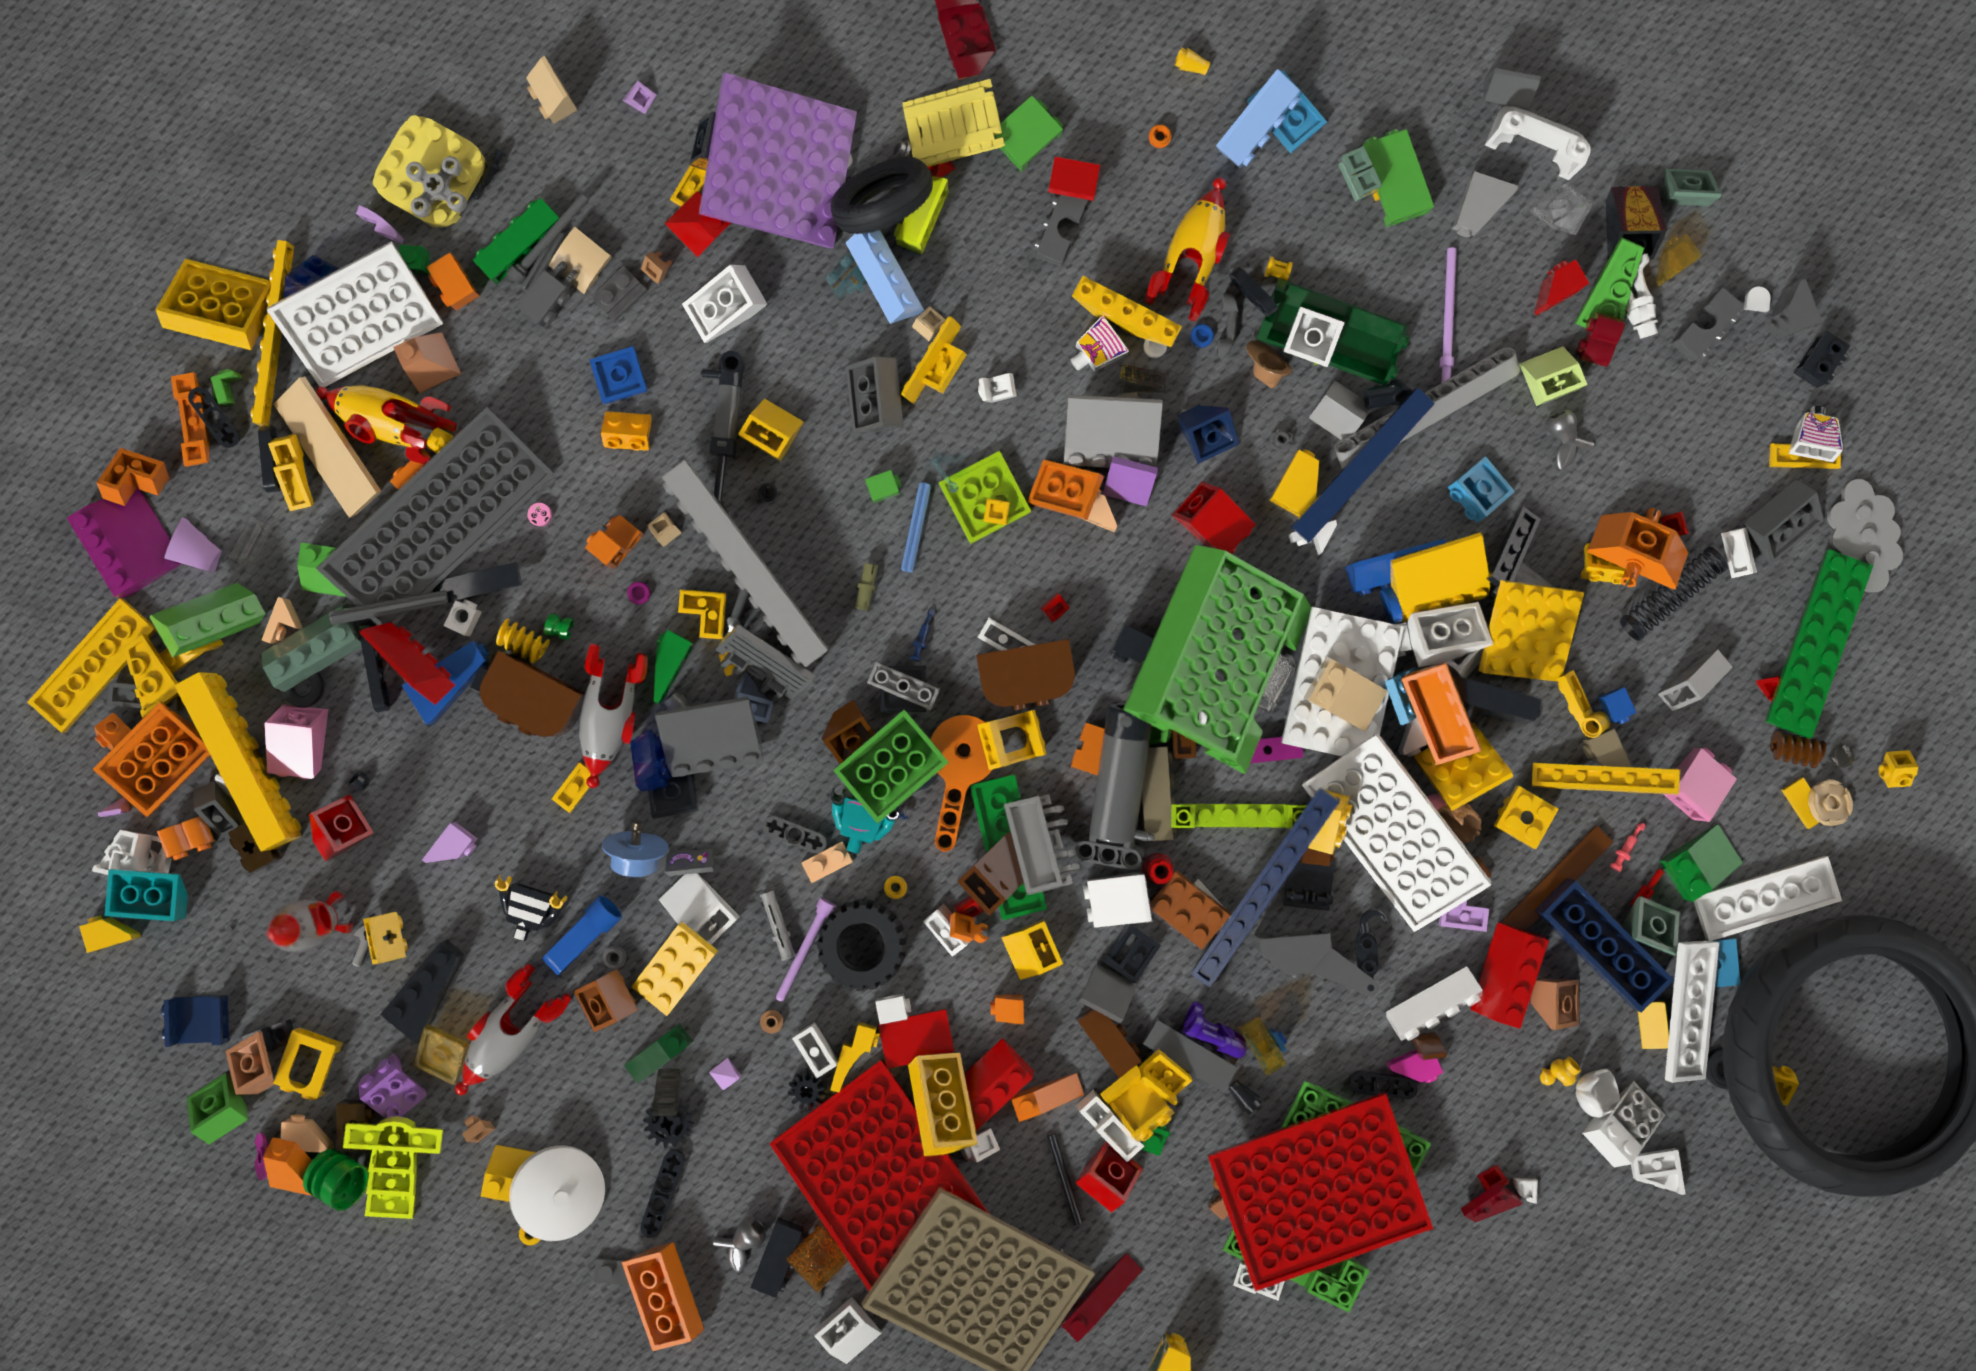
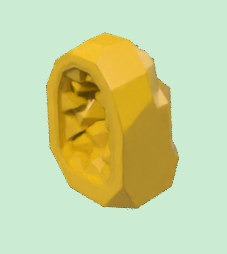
M436 428L431 432L427 440V447L437 453L454 436L440 428Z

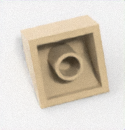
M543 56L526 77L530 84L527 89L533 99L538 98L542 104L538 108L544 118H550L553 124L577 111L556 72L546 57Z

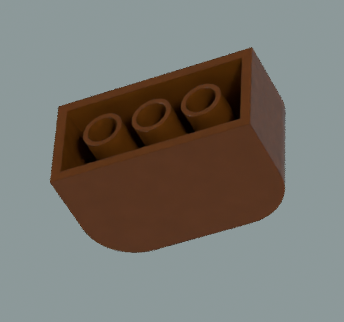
M1069 639L976 655L983 693L991 703L997 706H1013L1014 710L1028 708L1027 703L1036 702L1037 706L1051 704L1050 699L1065 695L1074 683L1075 671Z
M500 651L497 652L480 686V697L485 707L499 715L497 718L499 721L508 725H518V730L528 736L532 734L534 736L556 737L568 733L575 726L581 714L585 693L510 653Z

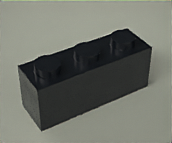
M778 1217L753 1279L751 1289L777 1298L779 1291L784 1292L789 1280L785 1278L788 1269L792 1271L793 1264L796 1262L795 1260L790 1262L788 1259L796 1257L793 1256L796 1247L800 1248L806 1236L802 1234L803 1226Z

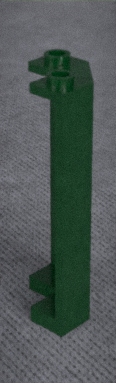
M1280 278L1278 279L1271 295L1278 310L1269 317L1264 316L1257 335L1258 340L1284 349L1297 312L1302 307L1345 322L1328 364L1329 366L1381 385H1387L1390 378L1395 379L1399 370V366L1396 365L1398 354L1401 348L1405 349L1410 339V335H1407L1409 325Z

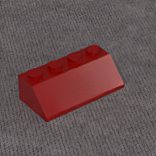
M389 622L365 628L359 632L413 689L434 705L455 686L449 679L452 676L451 673L442 665L438 667L436 664L439 661L429 652L425 654L423 652L425 647L417 639L412 641L410 639L412 634L403 625L398 628L395 624Z
M1497 922L1478 980V984L1482 988L1481 1000L1472 1005L1470 1010L1496 1022L1521 1029L1549 940L1541 934Z
M1003 1038L964 1073L975 1131L1033 1079L1034 1070Z

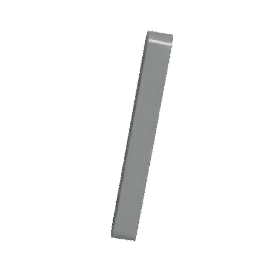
M1503 348L1425 392L1424 394L1435 404L1402 441L1517 376L1520 372V367L1515 350L1513 348ZM1396 410L1337 443L1335 452L1342 469Z

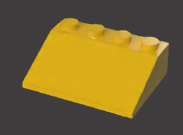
M184 259L155 310L162 328L252 350L261 333L264 316L268 307L266 298L271 289V282L267 279Z
M1481 532L1391 560V588L1394 590L1401 607L1403 617L1401 623L1408 622L1412 613L1463 605L1489 596L1490 581L1487 580L1489 573Z

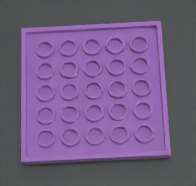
M724 73L722 75L699 214L818 246L834 248L838 225L832 217L831 201L836 191L845 184L857 111Z

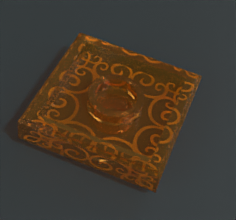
M820 1225L786 1259L817 1293L848 1262L837 1243Z

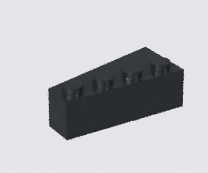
M448 940L440 942L380 1015L413 1043L417 1044L423 1041L465 954Z

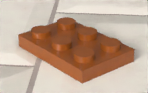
M1177 870L1173 873L1171 880L1163 885L1149 903L1152 911L1200 949L1206 946L1231 916V912Z

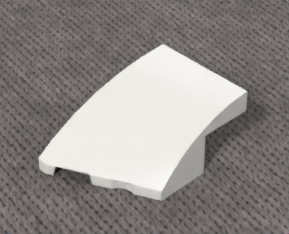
M119 830L114 837L113 843L104 851L106 855L98 865H94L92 871L108 875V869L169 873L172 858L166 857L163 846L159 854L150 849L152 840L161 843L159 837Z

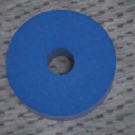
M1391 587L1381 590V604L1390 624L1401 623L1403 620L1402 611L1394 590Z

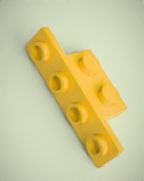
M948 316L941 325L940 331L928 346L927 352L917 364L913 375L904 385L901 395L913 404L916 402L925 385L943 394L967 356L964 351L951 345L961 329L960 324L954 318Z

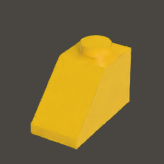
M102 915L87 919L88 924L79 926L87 953L141 937L140 932L112 917L103 919Z

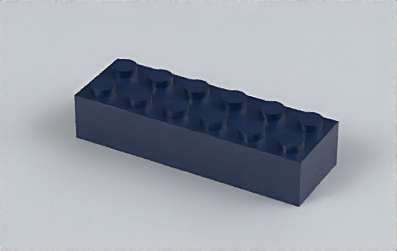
M1566 878L1534 910L1632 1009L1642 1013L1674 981L1577 881Z

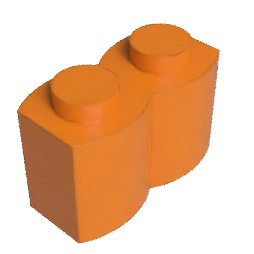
M200 816L157 831L166 857H173L174 861L187 857V852L197 849L198 852L212 848L211 843L216 842L211 828Z

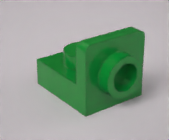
M1167 1124L1162 1127L1159 1125L1153 1130V1135L1149 1139L1141 1140L1144 1145L1141 1150L1160 1156L1166 1138L1170 1135L1169 1128H1166Z

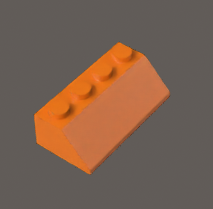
M674 1242L653 1247L622 1262L652 1351L691 1342L704 1331Z

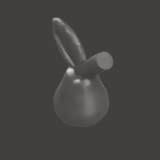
M1561 410L1548 418L1546 422L1547 430L1562 443L1556 457L1557 466L1560 470L1567 468L1573 462L1576 456V447L1590 451L1593 449L1594 442L1577 437V418L1572 411Z
M748 1217L739 1223L733 1239L715 1237L713 1245L729 1248L728 1261L733 1270L739 1273L746 1265L745 1250L760 1246L765 1241L766 1231L759 1220Z

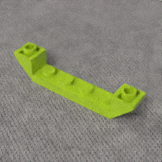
M1171 804V828L1271 827L1292 829L1308 805Z

